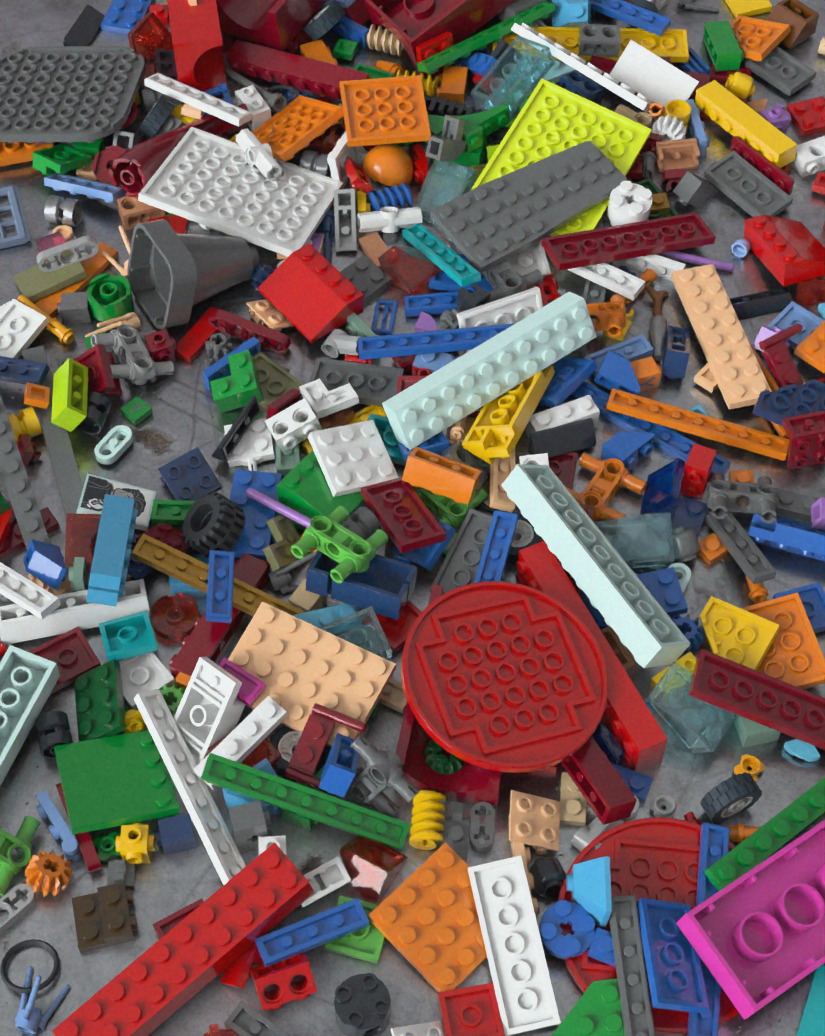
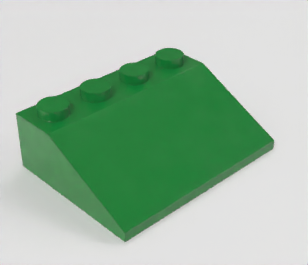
M314 450L276 485L280 503L311 519L319 515L328 516L338 506L345 507L349 512L348 517L350 518L365 502L361 496V491L333 497Z

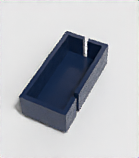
M318 550L307 568L306 591L325 597L330 594L331 599L399 620L406 602H408L415 589L418 567L376 554L370 561L368 570L361 573L352 572L342 583H336L331 578L330 571L340 563Z

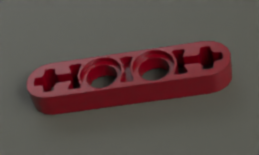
M214 309L208 318V323L214 329L244 341L255 337L260 341V347L278 354H285L291 345V340L287 335L221 309Z
M58 783L56 788L68 816L62 785ZM89 832L75 834L89 873L102 869Z

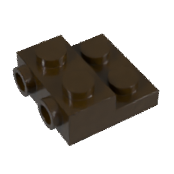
M124 882L98 887L97 893L72 898L80 953L135 941L134 931L138 930L136 914H131L130 905H134L132 889H127Z

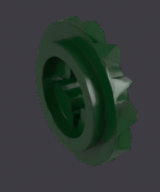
M430 739L425 748L424 756L431 769L441 774H453L464 766L465 761L453 754H450L449 760L445 755H440L443 747L435 740Z

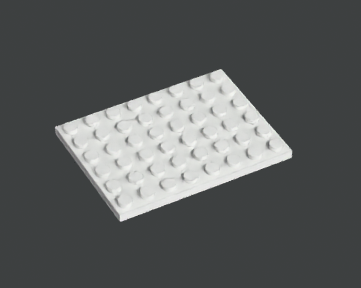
M191 127L141 190L138 201L228 235L241 237L249 243L288 257L291 253L308 243L324 218L325 213L334 202V190L342 189L343 182L278 159L275 160L282 167V174L276 180L270 181L256 165L250 166L248 164L245 152L239 144Z

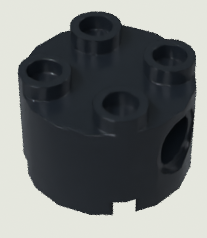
M373 973L351 976L336 988L334 1009L337 1025L347 1036H379L388 1026L391 1017L389 990Z

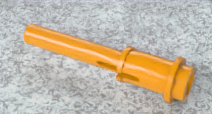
M23 294L17 298V301L47 317L49 323L46 328L55 334L62 344H70L74 340L75 334L71 328L65 327L56 318L52 319Z

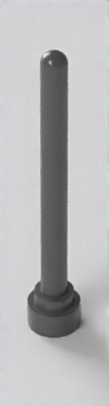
M230 68L225 69V75L245 87L253 85L261 97L269 102V106L274 110L281 111L285 108L287 100L283 95L279 93L271 94Z

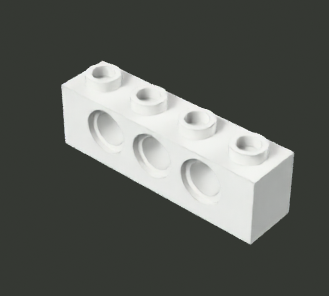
M825 136L797 145L795 160L790 162V165L801 178L825 170Z

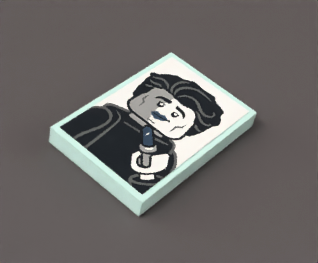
M87 474L76 514L100 519L105 494L135 499L133 509H138L135 529L147 531L156 491Z

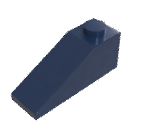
M668 325L662 375H666V377L671 379L684 378L690 355V329Z

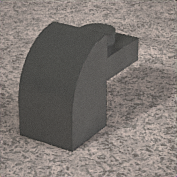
M445 115L442 135H431V138L428 140L426 156L438 161H453L457 159L467 144V141L462 140L465 120L452 115Z

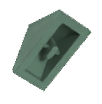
M732 713L731 717L743 748L779 739L781 732Z

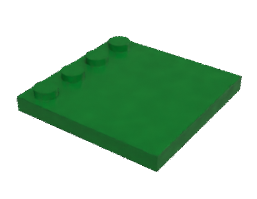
M149 730L54 746L72 835L179 815V806L170 773Z

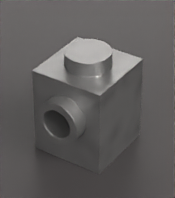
M87 292L61 293V302L57 304L59 316H63L64 324L91 323V310Z

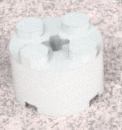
M622 181L610 194L607 217L610 220V224L617 226L649 220L652 192L639 184Z

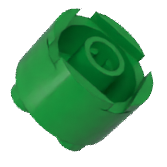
M104 273L90 281L87 297L91 313L97 320L103 322L134 312L130 283L124 276L120 274L110 276V273Z

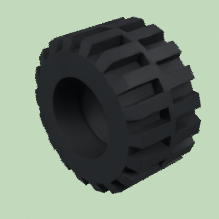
M209 492L205 496L202 495L192 504L183 520L181 532L183 533L182 539L184 543L208 558L210 550L230 551L242 535V529L245 526L244 510L218 492Z

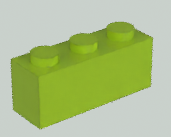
M68 358L54 373L51 423L70 432L87 417L88 367L71 358Z

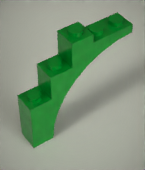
M503 103L479 113L455 116L465 120L462 140L467 141L464 149L466 153H470L484 145V137L509 124V106ZM428 115L431 135H442L445 116ZM405 142L400 144L406 147L412 144L413 142Z

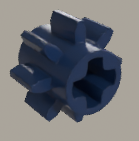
M266 263L264 266L257 265L250 276L253 279L251 284L258 289L275 269Z

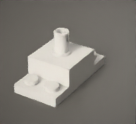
M199 657L174 716L178 729L196 765L235 729L245 707V704L236 698L242 682L207 657Z

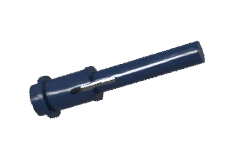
M327 211L321 221V234H324L323 256L332 264V238L335 236V215L332 211Z

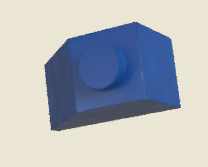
M608 351L593 382L610 390L614 388L638 395L641 388L630 361L619 353Z
M337 733L322 771L319 784L320 789L344 798L356 774L359 753L350 747L355 741L354 739Z

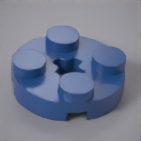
M560 900L550 906L541 917L539 924L541 942L544 948L557 958L579 957L588 951L593 942L595 921L581 905ZM562 924L565 926L567 924L571 925L574 934L568 933L566 936H563L560 926Z

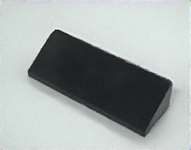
M86 5L64 37L63 45L89 46L101 29V23L105 15L92 6Z
M777 288L730 298L729 300L738 319L743 320L783 311L791 303V294L783 288Z
M252 396L213 452V458L224 462L228 460L260 412L256 396Z
M589 418L530 433L529 454L548 453V458L596 446L593 419Z

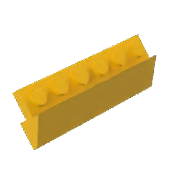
M549 365L485 404L462 443L463 448L490 465L493 464L495 457H510L555 373L553 366Z

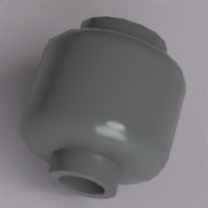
M684 525L671 529L672 534L666 537V544L671 558L678 559L679 563L696 558V553L700 551V544L695 530L685 529Z

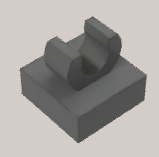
M126 860L108 861L107 885L124 882L127 889L135 890L137 864H130Z

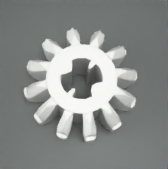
M669 114L666 117L661 115L654 122L651 133L662 135L661 141L685 139L687 127L683 126V121L677 120V116L671 118Z

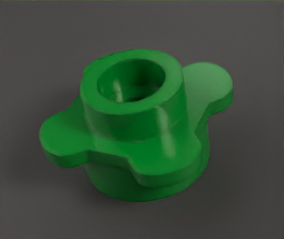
M110 832L108 836L95 838L93 845L98 849L100 861L113 860L121 855L120 852H116V836H119L118 833Z

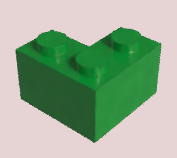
M250 350L229 355L228 361L231 375L210 381L213 400L221 413L244 407L252 396H256L257 402L264 401L257 364Z

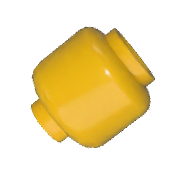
M735 72L733 75H729L724 88L736 97L747 99L748 96L752 97L756 86L753 85L754 81L751 76Z

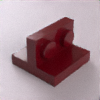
M97 344L74 359L76 362L88 367V392H99L106 397H118L123 394L119 378L113 379L110 365H115L112 352H106L104 344Z

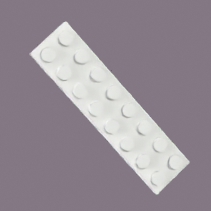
M514 23L512 31L649 113V106L653 101L640 93L635 96L636 91L623 83L618 86L620 81L607 73H604L602 76V70L589 62L585 65L587 61L574 53H571L569 56V50L556 42L553 45L554 41L538 33L528 25L522 23L520 26Z

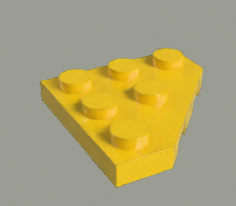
M713 596L710 597L700 614V621L712 653L756 671L780 630L779 624Z

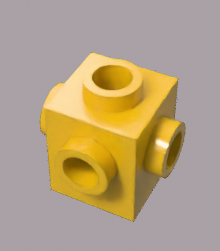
M142 823L121 825V836H116V852H120L122 860H126L130 864H151V851H155L156 840L155 835L150 833L149 825Z

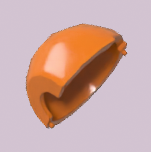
M397 144L377 145L363 159L365 172L375 182L378 181L387 186L396 185L398 187L401 183L409 185L412 181L414 171L412 158L405 149Z

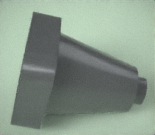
M164 219L137 224L133 230L127 267L128 281L132 293L150 320L158 329L162 330L187 324L190 319L192 306L249 279L253 269L259 265V255L256 247L252 243L247 244L241 237L176 233Z

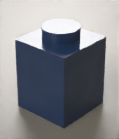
M189 813L157 820L159 830L154 831L157 847L162 846L165 855L196 848Z

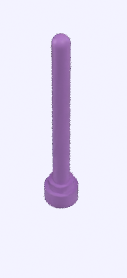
M669 251L657 254L662 257L701 266L713 264L715 269L728 272L734 270L732 263L683 252Z
M253 488L246 490V495L251 499L307 528L310 527L311 518Z

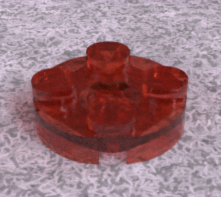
M175 593L176 596L168 597V595L163 596L152 606L150 614L152 627L160 637L173 640L174 642H182L187 635L192 633L196 620L200 616L197 603L193 598L182 593ZM180 613L178 620H171V614L177 615Z

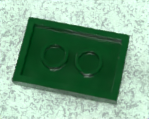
M113 659L74 679L79 742L110 737L126 730L121 669L118 661Z

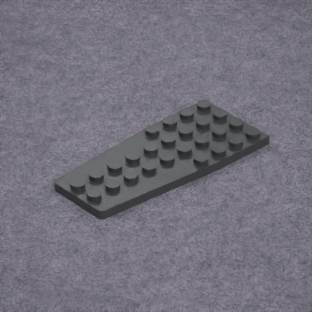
M585 141L487 182L432 210L430 217L476 269L482 273L535 245L542 238L549 236L610 197L612 190L618 187L622 181H626L627 178L591 141Z

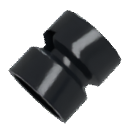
M88 392L87 417L76 428L86 434H99L112 405L109 398L99 392Z
M58 710L49 711L35 719L41 756L47 759H56L54 746L73 743L72 734L69 732L70 724L67 713Z

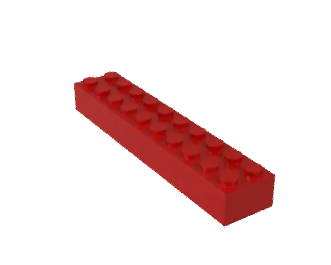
M545 541L519 550V557L516 562L518 570L517 575H515L517 584L544 592L571 609L589 628L602 651L606 663L609 686L607 703L601 721L621 748L624 765L640 773L661 764L667 743L665 734L557 558L548 549Z
M274 842L52 1030L55 1036H148L253 946L256 938L268 933L314 893L313 888Z

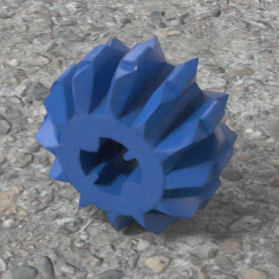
M679 613L675 619L670 617L691 643L683 653L685 655L690 651L696 653L704 640L703 626H698V619L690 620L689 614L682 618Z

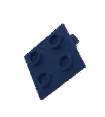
M198 447L158 468L162 476L160 477L161 482L169 487L176 500L197 501L202 495L205 496L206 493L213 492L222 487Z

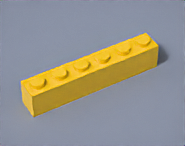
M714 80L696 90V107H699V110L732 136H738L779 168L795 160L797 144Z

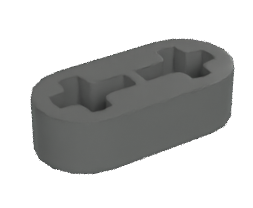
M484 801L476 803L471 810L470 846L477 853H487L494 844L495 811L491 804ZM480 811H485V823H480ZM480 831H485L484 844H479Z

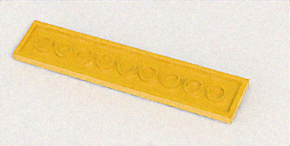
M531 27L554 41L553 45L556 42L569 50V56L571 53H574L585 61H591L592 56L579 55L580 27ZM620 28L618 57L596 56L618 61L632 40L658 57H670V62L688 63L686 29H667L662 36H658L640 28ZM517 33L502 36L503 40L525 57L524 60L561 61ZM499 41L492 43V52Z

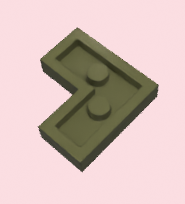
M279 515L267 521L271 534L277 543L264 548L263 552L272 570L276 571L299 560L292 554L291 546L297 543L300 537L291 519L284 515Z

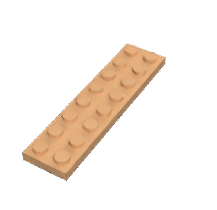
M709 264L672 271L671 279L728 409L755 405L762 391H772L714 265Z

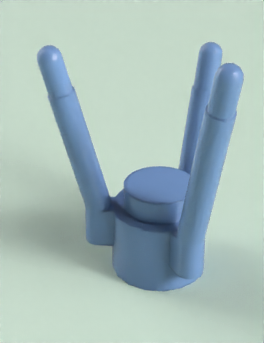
M29 966L24 982L25 988L30 987L32 966ZM38 975L28 1003V994L22 993L19 1011L15 1018V1027L30 1034H36L38 1028L44 1030L47 1020L69 991V984L63 988L42 1017L40 1015L42 1010L34 1007L42 977Z

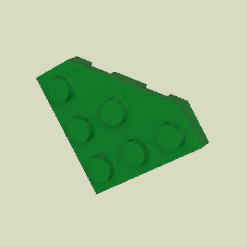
M617 979L593 981L552 1036H625Z

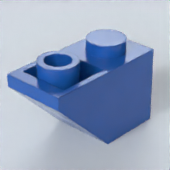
M618 432L602 445L601 459H619L623 462L624 468L630 470L637 464L638 460L643 456L647 457L653 451L655 435L648 432Z
M31 539L23 559L26 571L51 588L58 590L61 581L64 582L68 574V568L65 565L60 547Z

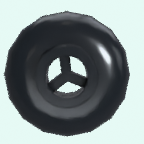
M539 857L529 868V873L533 876L534 889L538 895L548 898L559 896L561 887L564 885L563 881L567 875L558 859L555 857Z

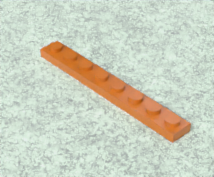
M612 388L606 406L607 410L625 414L771 458L785 461L787 456L789 439Z

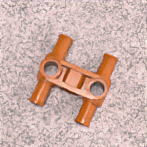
M613 295L610 299L611 302L586 304L589 315L598 317L597 319L591 318L595 331L608 330L607 333L611 337H618L621 334V329L627 325L626 308L623 301L624 298L621 295Z
M584 452L578 466H582L596 474L584 492L578 493L568 487L566 488L592 521H600L602 519L620 528L626 515L609 508L608 505L620 487L622 488L623 486L642 495L646 489L647 481L629 474L630 471L624 468L623 462L619 459L610 458L601 461Z

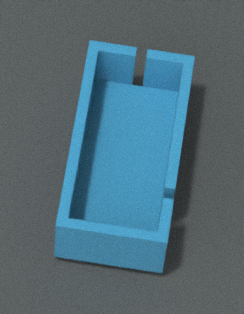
M105 494L86 602L116 607L118 597L123 598L138 509H133L135 499Z

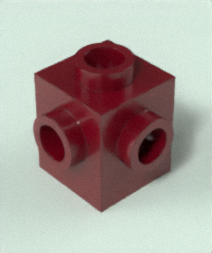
M166 329L145 335V347L154 362L176 361L174 350L177 349L174 337H169Z

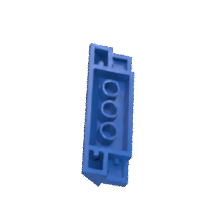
M754 513L748 533L754 543L825 561V530L812 528L811 524L777 515L774 522L764 523L761 520V514Z

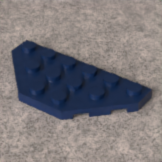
M813 379L803 385L797 386L792 384L780 387L779 390L773 392L769 390L762 391L757 398L752 413L782 426L783 418L825 410V384Z

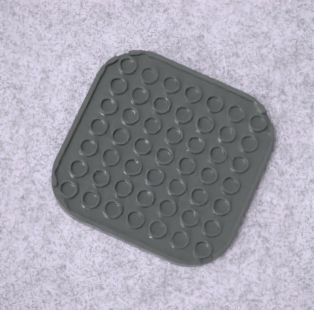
M122 46L29 47L16 50L14 54L8 57L4 55L0 58V142L73 143L86 141L87 143H93L97 139L122 129L145 75L146 67L143 56L141 54L137 55L134 49Z

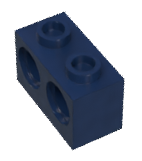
M573 70L560 77L559 87L601 106L605 92L604 87L578 70Z

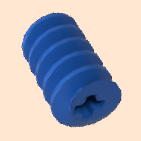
M401 183L398 187L396 185L391 186L390 189L386 187L383 188V191L379 189L375 191V195L372 191L367 194V201L370 203L371 212L380 211L383 207H397L398 205L402 209L405 208L406 203L410 208L413 207V196L408 184Z

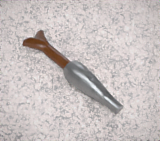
M646 286L644 290L654 302V316L649 322L654 358L657 361L663 360V350L667 334V320L662 315V300L670 292L665 290L656 291L654 288Z

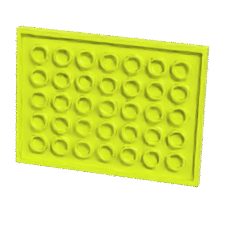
M541 78L471 190L585 141H591L626 177L650 136L652 129ZM610 197L556 230L550 236L595 229L608 208Z

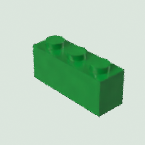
M728 21L705 22L703 41L716 71L739 70L740 62L744 59V52L740 49L739 41L734 36V29L730 27Z

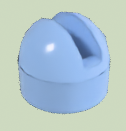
M742 238L735 241L731 247L732 253L740 258L745 257L750 250L749 242Z

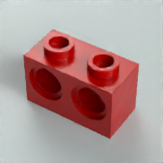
M693 444L685 463L679 492L690 497L702 499L710 480L717 450Z
M305 953L267 968L263 964L250 969L263 1011L278 1009L284 1003L295 999L303 1000L312 993L317 992ZM296 975H304L301 980L297 982L292 981ZM271 984L277 985L275 989L265 991L267 986Z

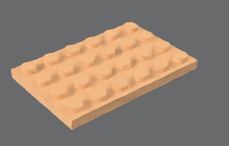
M262 602L228 659L264 682L267 686L252 707L244 703L245 706L254 710L269 696L287 711L288 716L281 724L300 733L303 732L315 703L366 723L397 668L395 663L265 602ZM335 723V728L327 746L332 747L337 733L356 740L361 732Z

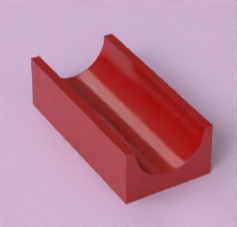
M167 0L178 81L202 92L218 87V84L221 83L227 85L216 0H196L197 6H190L188 0ZM221 94L214 96L218 99H222Z

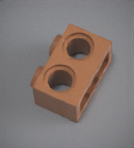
M126 196L117 199L119 214L126 231L134 229L137 224L148 222V219L165 216V211L138 201L139 196Z

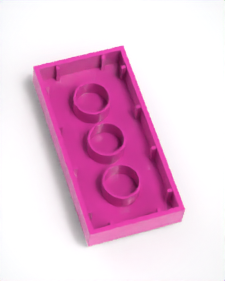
M825 820L693 908L676 922L744 1020L825 963Z

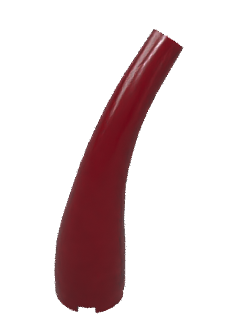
M245 103L237 106L249 112ZM208 115L138 143L113 161V165L109 169L110 179L116 188L119 186L126 192V196L137 197L191 127L218 135L236 127V125L216 116Z

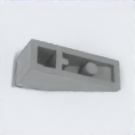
M355 189L334 190L336 252L357 251L358 198Z

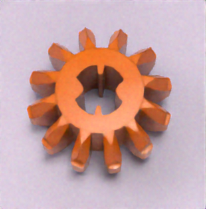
M42 850L38 856L33 855L30 858L29 865L26 867L27 885L34 886V893L39 890L42 891L44 897L48 895V892L56 896L59 894V891H64L68 887L69 881L72 878L71 861L64 860V853L57 856L54 850L49 854Z

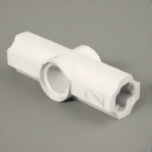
M248 128L242 129L236 135V142L244 150L246 160L250 166L256 165L270 181L276 180L282 174V167L272 157V150L269 144H262Z
M388 206L381 208L380 211L358 213L357 226L360 233L372 231L394 233L399 228H408L422 223V214L419 207L398 209L397 207Z

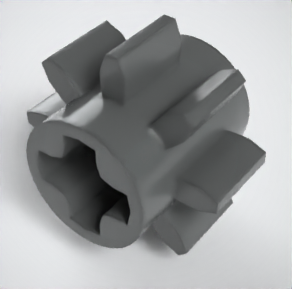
M455 308L453 310H446L440 317V323L442 324L440 329H459L457 313L462 311H457Z
M222 333L210 335V341H205L208 357L213 356L217 361L233 351L231 337H226Z

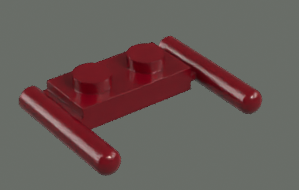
M795 324L759 342V347L764 351L763 355L779 388L792 384L798 386L804 383L786 344L782 342L801 332L803 329L801 324ZM821 376L818 379H816L817 381L825 384L824 376Z
M315 703L291 757L290 764L286 769L285 776L336 797L338 795L330 794L320 789L321 779L313 776L335 728V723L361 733L366 731L367 724Z

